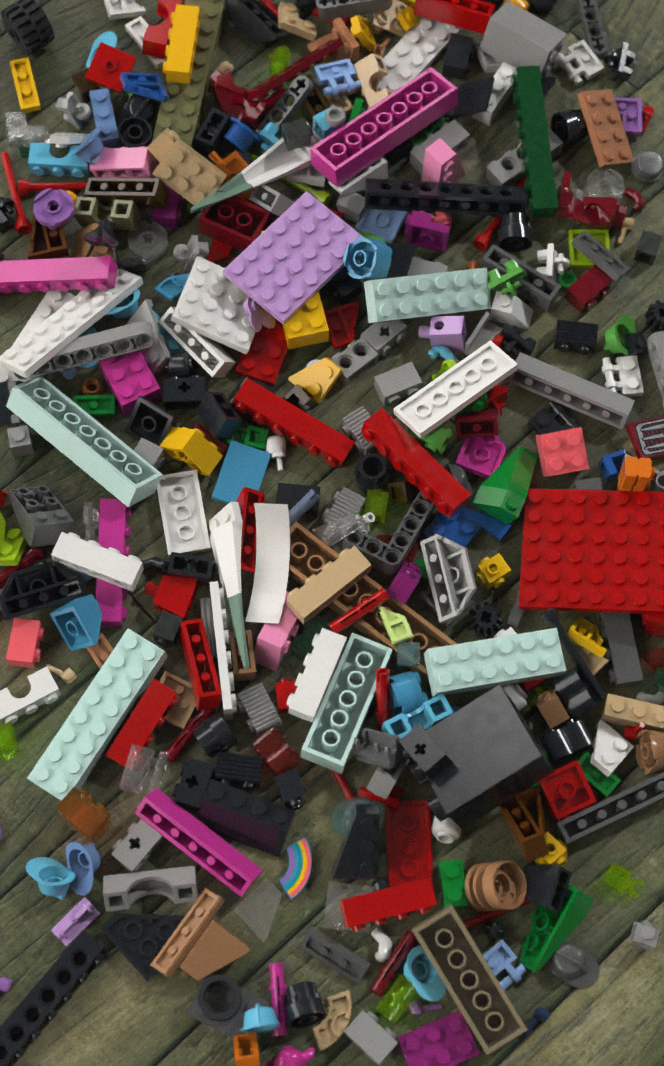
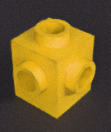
M498 553L492 558L485 557L478 563L476 578L487 589L493 586L498 588L510 576L511 569L501 554Z
M547 832L549 854L536 859L535 862L537 865H560L564 867L567 862V846L562 840H556Z

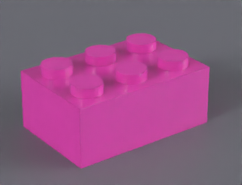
M140 350L97 361L124 416L132 413L140 395L152 403L162 399L160 387Z

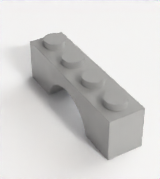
M195 866L103 876V897L106 912L129 909L137 899L151 894L167 896L175 904L196 902L198 891Z

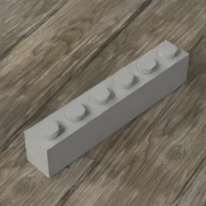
M520 352L515 361L518 364V370L509 375L507 382L618 429H623L635 400Z

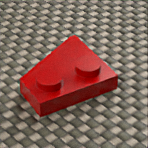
M358 301L324 311L329 328V339L334 351L345 348L354 341L359 308Z

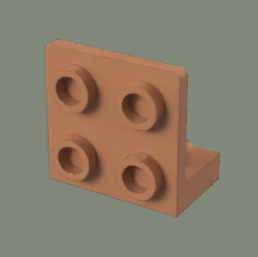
M340 17L333 20L332 33L307 45L308 50L312 52L327 41L341 37L344 45L337 49L338 52L329 57L325 56V60L319 63V65L350 59L352 63L359 59L360 45Z

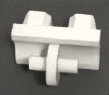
M554 243L548 244L547 249L537 251L539 264L547 263V267H538L537 271L557 283V269L559 274H563L564 269L570 266L569 259L564 258L563 253L558 254L554 250Z

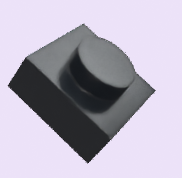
M629 333L624 336L629 355L642 356L648 353L643 334Z

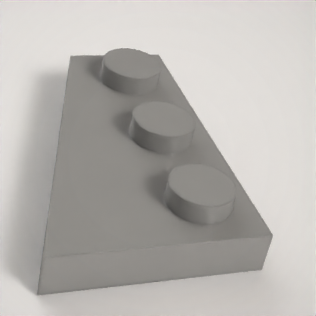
M145 299L126 325L140 321H146L151 324L153 344L149 348L140 350L151 369L154 372H160L167 364L170 353L164 336L159 332L157 326L159 321L157 316L153 314L152 300Z

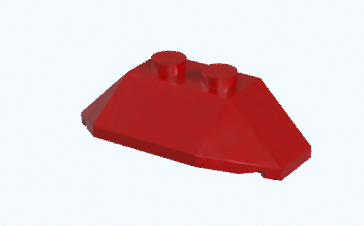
M244 487L236 500L239 504L243 521L241 571L254 574L256 565V517L254 503L267 504L263 492Z

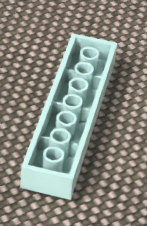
M35 377L12 388L6 407L127 507L155 493L163 474L44 377Z
M128 628L27 779L69 806L129 716L130 711L135 707L140 696L145 692L167 659L166 652Z

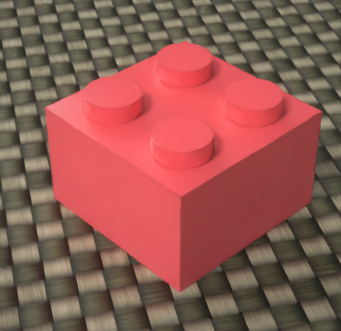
M582 427L535 435L543 477L589 469Z

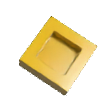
M411 5L395 16L406 32L420 23V18L414 14V9Z

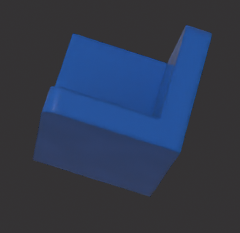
M625 449L602 456L598 465L605 482L618 479L621 463L626 453Z

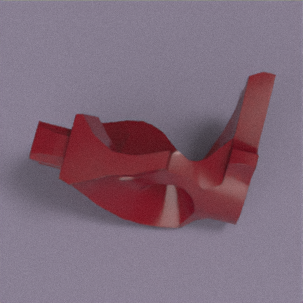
M216 70L210 75V81L213 83L211 92L216 96V104L221 106L224 113L229 114L230 118L234 117L242 123H249L255 129L259 127L286 91L280 88L267 99L255 101L249 99L248 89L237 87L233 84L234 77L229 70L224 74Z
M564 171L556 217L572 218L574 221L593 226L598 230H609V233L611 228L622 229L627 206L618 205L617 198L611 196H584L583 201L577 200L570 188L572 173Z

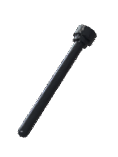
M553 606L540 614L542 621L547 623L548 626L551 625L552 628H557L559 639L599 700H605L606 694L558 621L560 618L556 608Z

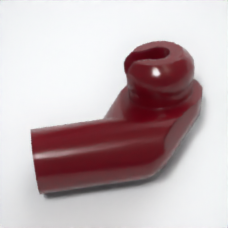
M630 187L626 188L623 196L635 203L632 206V210L641 213L642 209L646 206L643 196Z

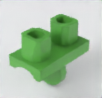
M511 259L504 264L508 273L501 276L497 268L488 272L490 281L488 286L490 290L492 289L494 292L501 290L503 295L508 292L512 296L517 295L516 288L521 286L519 279L527 276V274L514 259Z

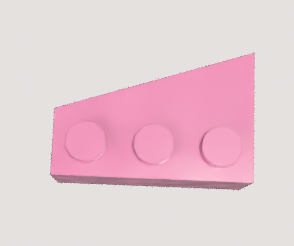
M441 138L425 149L421 181L456 183L466 175L457 154Z
M144 146L137 148L104 147L101 159L94 165L90 164L89 169L95 177L157 178L152 173L159 165V162L147 147Z
M286 591L279 624H264L257 637L254 651L255 663L275 672L284 654L287 653L290 647L292 637L296 636L300 626L298 625L300 620L287 606V598L290 593Z

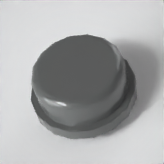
M651 150L637 154L631 163L633 175L644 183L657 181L664 167L661 156Z

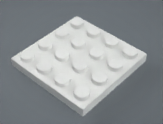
M197 256L170 321L247 354L256 332L251 326L249 315L246 314L243 307L244 302L249 296L223 275L225 268Z

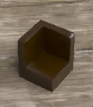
M88 69L72 75V80L79 90L80 99L85 104L91 102L89 91L100 89L98 84L85 79Z
M298 384L282 398L304 412H307L317 402L304 386Z
M399 476L387 483L390 503H409L416 498L420 491L408 481L406 476Z

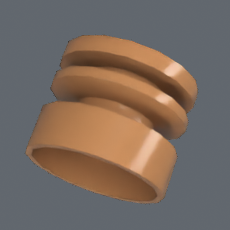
M503 860L478 863L468 870L465 878V892L471 906L477 911L513 910L518 908L524 901L527 883L521 867L514 861Z

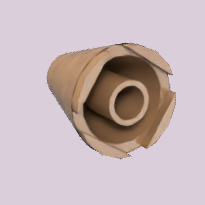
M649 729L640 730L637 734L640 742L638 745H635L636 760L639 768L645 770L644 774L663 771L664 732Z

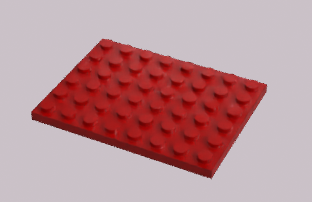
M528 489L524 509L519 609L548 610L554 606L557 611L664 615V492Z

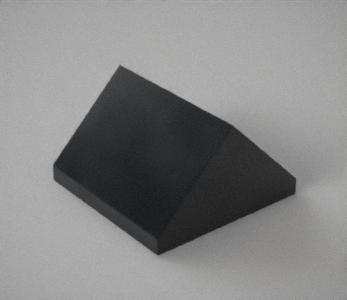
M140 395L129 418L125 432L138 440L144 438L160 446L173 427H177L176 418L171 413Z

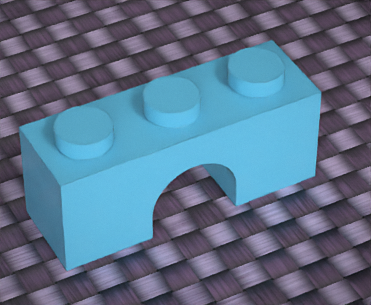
M30 143L28 166L31 174L38 176L54 175L57 177L74 176L76 178L90 177V163H84L76 155L71 156L76 152L79 145H70L69 153L65 157L56 158L53 157L51 144Z
M442 693L424 702L421 707L406 715L401 713L383 722L381 730L384 733L399 736L401 740L419 723L425 730H428L454 712Z

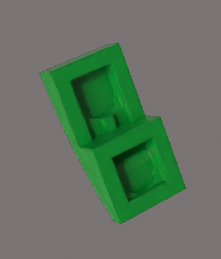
M248 425V428L239 426L232 438L223 439V442L230 446L231 440L259 450H264L269 430Z

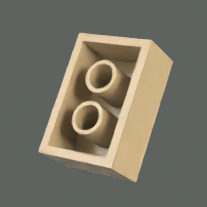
M177 138L152 173L193 205H196L216 191L227 176V174L179 138Z

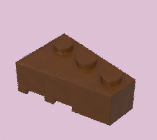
M51 205V206H50V209H51L50 211H55V210H57L58 205L55 206V207H54L53 205ZM33 214L28 260L69 257L63 226L54 230L49 229L47 226L39 223Z
M539 786L521 792L499 806L503 823L527 863L549 854L544 803Z

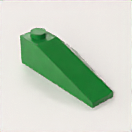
M521 445L518 446L487 480L479 486L472 505L506 525L517 519L526 500L538 455Z
M569 884L560 914L553 913L537 905L536 912L531 915L530 920L533 923L530 933L526 935L519 963L537 973L584 920L595 899Z

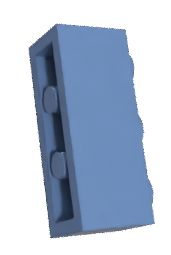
M109 88L89 91L96 128L102 126L98 136L103 146L120 148Z

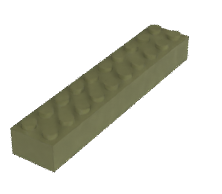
M185 0V5L199 6L201 16L190 84L167 82L166 80L167 103L161 102L152 141L168 127L170 131L173 130L177 133L179 139L195 150L194 138L200 128L210 85V75L213 71L227 10L225 0Z

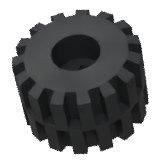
M18 0L1 11L6 31L17 47L25 54L30 56L55 39L48 17L34 0Z

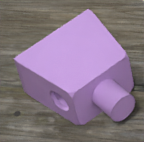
M433 316L430 326H419V338H430L431 347L440 345L448 347L451 351L464 352L467 337L464 316Z

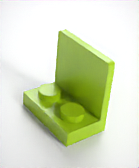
M0 511V566H17L27 541L22 536L20 528L8 527Z

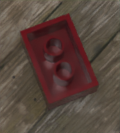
M235 196L206 207L199 218L200 233L241 251H244L261 235V231L266 230L271 225L270 211Z

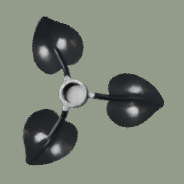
M100 220L95 230L84 235V240L91 244L86 257L91 256L95 246H105L113 248L118 269H123L133 274H142L151 269V267L137 259L125 258L121 260L118 257L117 246L119 241L113 236L114 222ZM69 256V257H63V258H77V257Z

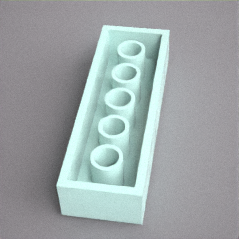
M487 268L365 281L364 288L368 322L375 323L491 309Z
M557 628L430 648L424 653L432 697L442 693L449 695L496 687L499 684L502 686L556 677L566 671Z
M355 633L351 634L301 749V758L342 774L353 749L354 739L358 737L376 694L375 671L378 668H387L392 655V648Z

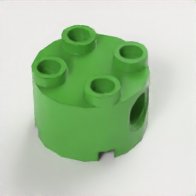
M444 423L423 438H419L410 428L407 431L436 460L438 457H441L453 435L449 427L447 430L442 428Z

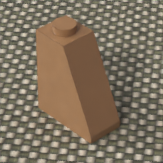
M212 918L180 963L179 972L188 979L193 977L198 981L247 954L250 948L239 937Z

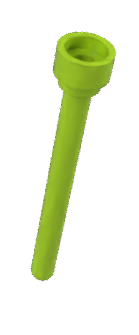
M251 154V160L259 158L257 155ZM287 176L280 178L304 193L307 191L326 207L331 201L332 194L325 190L317 191L304 183L286 180Z

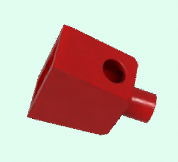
M163 575L159 585L148 581L144 594L154 597L153 605L156 610L160 612L166 611L182 617L183 621H186L199 588L198 580Z

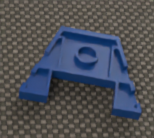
M463 507L450 519L445 514L439 513L425 529L423 536L427 539L439 534L467 547L481 529L500 542L512 526Z

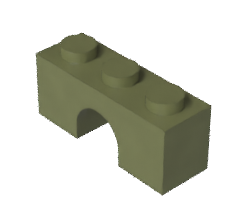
M78 196L74 207V217L80 226L87 227L92 223H99L100 220H109L115 223L114 229L136 231L141 215L136 204L131 200L115 199L113 207H107L99 203L97 198Z

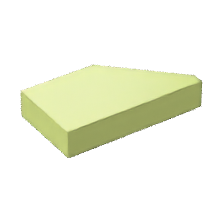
M382 606L378 607L392 645L413 638V633L404 615L396 614Z

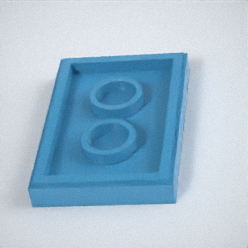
M231 440L211 499L229 504L230 502H236L244 487L259 491L271 454Z

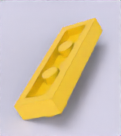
M29 57L10 61L22 114L41 110Z

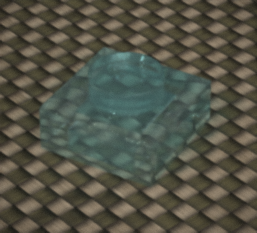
M397 642V666H419L420 642Z

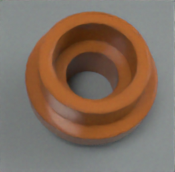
M95 378L87 379L82 385L83 394L101 395L103 392L102 383ZM91 387L96 388L95 391H89Z

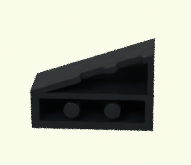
M385 243L392 249L391 265L386 278L407 276L416 245Z
M355 804L343 842L339 848V853L332 867V879H378V804Z

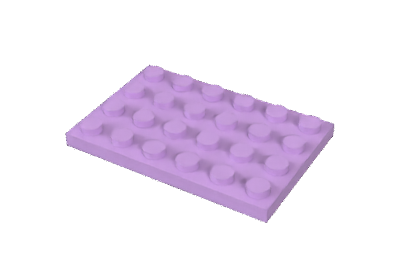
M306 191L223 270V275L284 325L344 267L343 256L349 243L352 244L356 238L363 236Z

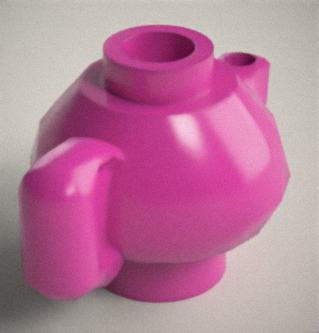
M284 1046L274 1057V1060L264 1063L263 1066H306L314 1058L315 1049L309 1048L301 1052L292 1046Z

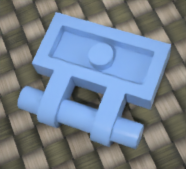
M350 59L317 65L313 68V73L319 85H328V87L323 88L324 96H336L345 91L350 93L354 92L355 89L361 88L360 80H352L356 78L357 72ZM344 81V84L337 85L336 83Z
M500 940L483 955L495 976L503 969L508 973L499 982L504 991L512 983L520 981L521 976L527 971L522 964L515 969L510 964L517 957L503 940Z

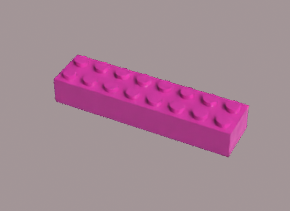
M430 67L310 148L311 165L336 187L340 186L458 105L457 87Z

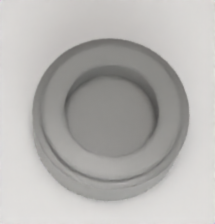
M337 106L328 108L325 113L326 123L331 127L342 126L345 122L344 110Z

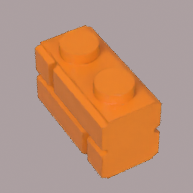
M627 456L618 475V491H645L646 488H650L651 479L653 480L655 475V467L651 466L652 460L650 458L640 457L638 459L637 457Z

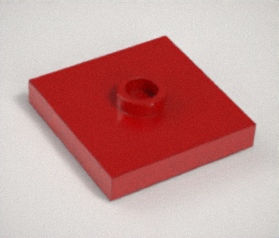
M100 42L85 75V79L122 94L124 88L120 80L121 72L131 73L137 57Z

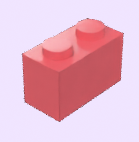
M14 618L6 656L9 665L35 669L36 662H40V641H44L45 628H43L40 621Z

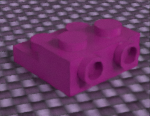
M413 210L412 214H408L404 236H408L407 244L446 253L450 226L441 222H432V215L424 211Z

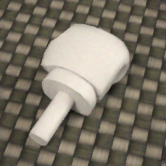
M281 435L270 436L267 439L264 451L271 454V459H276L278 471H283L281 458L286 457V440Z

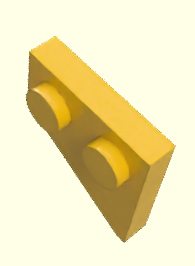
M359 15L350 18L352 35L354 38L359 39L362 47L365 46L372 52L376 42L370 19L368 17L364 18V16L360 17Z
M326 357L290 376L288 380L295 386L297 384L304 386L317 403H321L343 369Z
M579 616L567 632L572 643L584 647L600 658L607 651L606 648L601 647L603 639L599 634V628Z

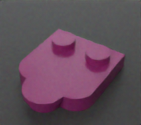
M491 435L489 437H466L455 465H458L467 472L487 479L501 465L506 447L499 440L498 436L495 435L493 437Z

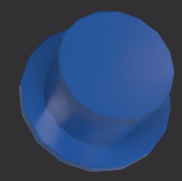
M234 117L229 119L233 125L225 134L224 139L238 151L246 153L254 142L262 143L261 138L241 121Z

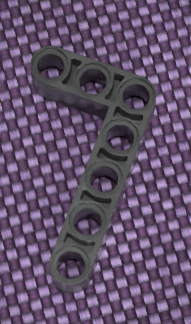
M419 491L389 544L360 530L350 529L344 535L343 550L346 548L351 549L355 546L370 562L371 567L385 574L394 575L401 568L436 505L431 500L426 499L422 492ZM387 560H393L395 563L388 562Z

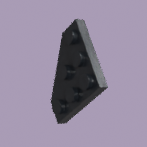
M118 913L101 930L148 982L159 972L151 966V963L185 916Z

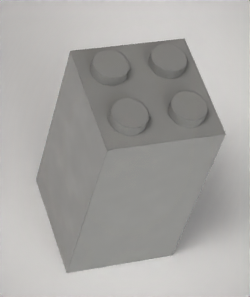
M507 1L490 17L480 49L515 68L520 66H539L542 79L547 77L551 69H555L561 59L559 54L562 53L566 46L564 41L567 34L512 2Z

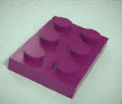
M460 1010L397 1037L408 1066H455L480 1055L468 1024Z

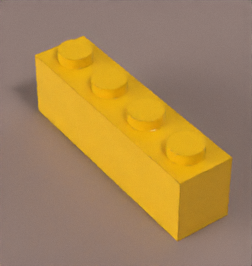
M176 4V10L171 14L173 28H169L168 40H170V45H166L165 52L168 58L167 61L163 62V73L166 74L167 82L190 84L201 20L199 6Z

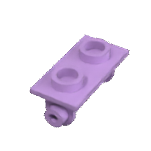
M84 897L51 931L67 947L100 912Z

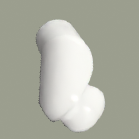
M368 512L359 517L355 523L356 529L369 534L370 523L374 522L375 515Z
M378 926L371 932V935L379 943L375 958L382 963L391 957L392 941Z

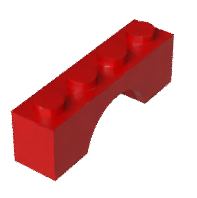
M158 0L157 15L165 21L159 25L147 27L142 42V54L165 59L166 45H170V40H168L169 28H173L171 14L175 12L176 4L185 5V0Z

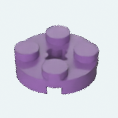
M45 189L35 197L33 206L35 218L49 229L54 230L67 224L75 214L73 199L65 190ZM53 205L55 207L58 205V208L55 211H50V206Z

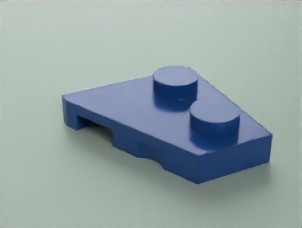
M121 72L120 80L124 91L167 103L168 95L159 74Z

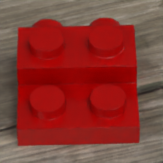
M578 760L554 770L555 772L538 782L545 797L543 801L552 821L559 820L560 822L571 817V813L577 810L581 812L591 807L590 804L596 802Z

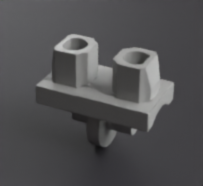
M68 92L66 98L59 97L55 106L58 111H64L65 122L72 123L76 130L82 129V121L87 120L91 114L89 105L81 104L74 92Z
M192 235L187 245L178 244L173 250L174 257L177 260L186 261L184 271L192 269L197 256L204 259V256H207L209 253L208 242H198V235Z

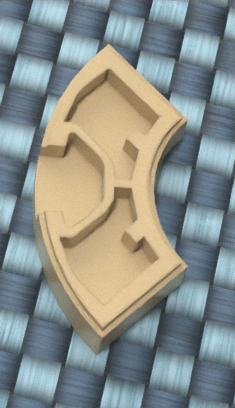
M349 990L327 997V1017L318 1026L313 1028L320 1052L337 1042L347 1028L352 1008Z

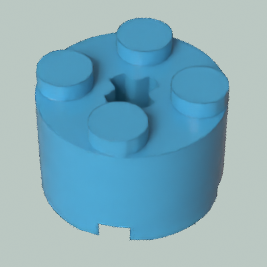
M364 237L356 238L352 244H348L344 252L343 263L349 271L347 273L351 277L370 281L386 278L391 265L392 249L381 240Z
M408 671L389 678L392 716L404 713V715L411 713L428 701L426 693L422 692L419 685L421 684V679L417 671Z

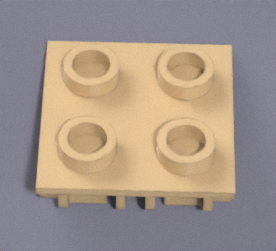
M392 0L390 9L374 13L372 22L373 33L380 34L383 30L404 37L407 32L395 16L409 7V5Z

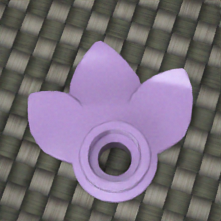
M248 297L243 307L246 314L249 315V322L253 329L259 332L262 325L269 329L275 328V317L251 297Z

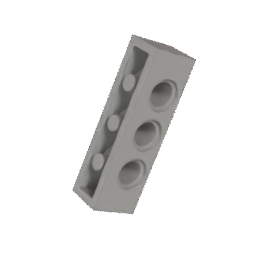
M548 127L551 156L553 159L561 153L563 142ZM522 142L517 148L512 151L508 150L502 158L492 161L487 166L485 178L492 185L513 186L522 180L523 177H526L522 173V163H524V160L520 159L524 158L520 156V145H522Z

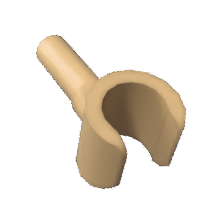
M626 217L623 221L621 233L617 241L618 244H622L627 229L633 230L634 218Z
M50 664L46 666L50 671L60 676L67 684H70L77 678L69 667L63 672Z

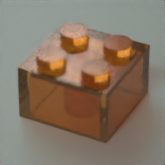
M73 787L56 806V809L66 821L95 845L112 826L111 815L102 804L98 803L95 805V801L86 790L81 788L79 791L76 787Z

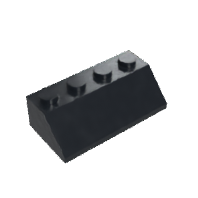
M211 779L202 800L197 819L220 836L280 858L295 819L296 811Z

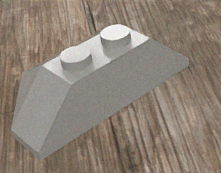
M436 534L421 541L420 544L439 623H444L460 616L477 587L467 548Z

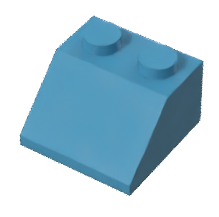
M92 594L67 601L50 613L70 651L93 646L98 643L102 611L99 608L98 601Z

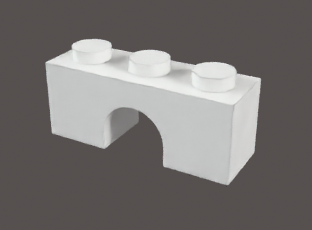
M48 667L27 676L31 684V690L24 698L13 697L7 687L0 690L1 725H10L16 722L19 716L25 713L27 715L38 710L40 705L44 703L50 704L58 699L61 692Z

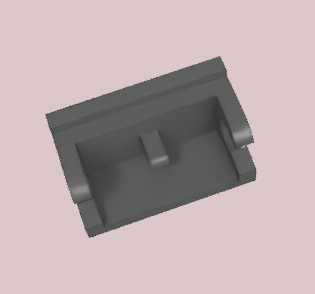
M364 728L361 731L363 743L360 744L359 738L354 739L355 758L358 761L390 769L404 758L399 736Z

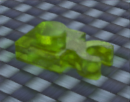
M613 861L601 881L602 884L620 894L623 893L624 889L628 890L629 895L633 898L640 896L639 893L634 891V885H638L641 888L645 886V883L641 880L630 879L633 872Z

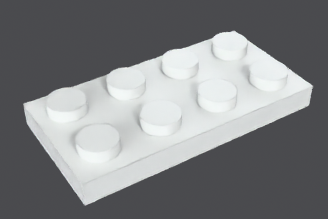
M197 469L162 475L157 492L169 558L171 552L194 554L211 551Z

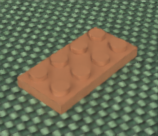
M612 89L581 91L577 96L599 168L630 165L633 156Z

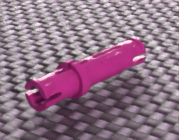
M284 963L269 964L271 985H268V990L271 991V1005L278 1022V1002L280 1014V1028L273 1030V1036L287 1035L285 990L287 989V984H284ZM277 977H278V994H279V997H278V995H277Z

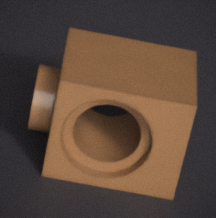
M553 690L541 693L538 699L534 701L550 729L570 718Z

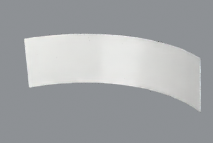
M254 503L256 517V565L253 590L245 622L279 624L286 596L290 560L288 504Z

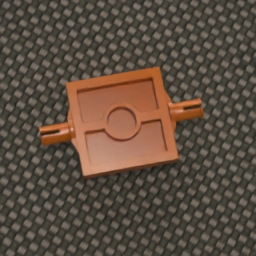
M236 150L224 159H221L215 151L208 156L216 164L217 168L227 174L219 188L249 166ZM254 189L235 196L242 200L247 199L249 203L256 205L249 199Z

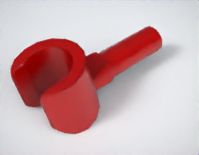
M648 105L642 110V116L645 117L642 124V133H645L647 124L652 119L654 109Z
M641 722L635 727L625 725L623 738L635 741L637 733L645 727V724Z

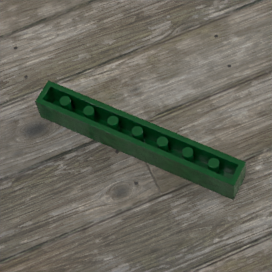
M520 66L516 67L514 75H511V86L515 88L513 93V103L517 104L515 119L516 122H519L520 126L518 127L517 134L518 139H521L522 145H520V156L524 157L522 173L526 175L524 187L529 196L527 199V210L531 212V218L555 217L558 210V201L540 67Z

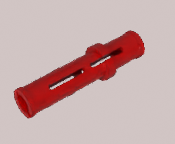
M381 588V590L369 598H363L360 604L329 623L328 626L332 632L338 634L368 613H374V609L390 600V597L384 588Z
M378 668L375 671L377 704L374 713L377 717L376 731L382 732L383 722L389 720L390 715H392V708L390 707V670H386V668Z

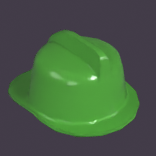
M629 315L621 316L617 323L605 332L606 342L603 347L604 350H610L615 354H629L624 336L629 333H638L637 326L632 317Z

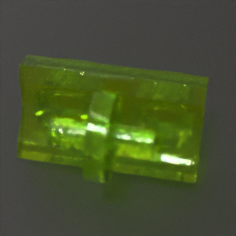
M279 46L275 49L274 54L269 53L268 59L271 65L270 73H272V76L291 65V52L288 47Z
M400 975L380 1002L376 1011L395 1024L417 993L414 985Z

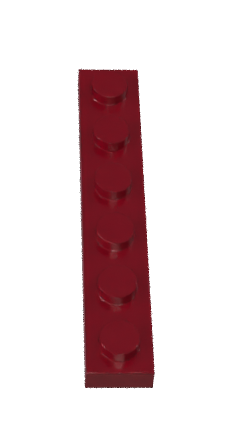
M341 37L327 41L247 92L249 99L258 98L262 100L268 97V92L282 88V83L285 81L295 80L296 74L305 73L311 69L310 66L312 64L317 65L323 62L325 56L329 57L338 52L337 49L344 45Z

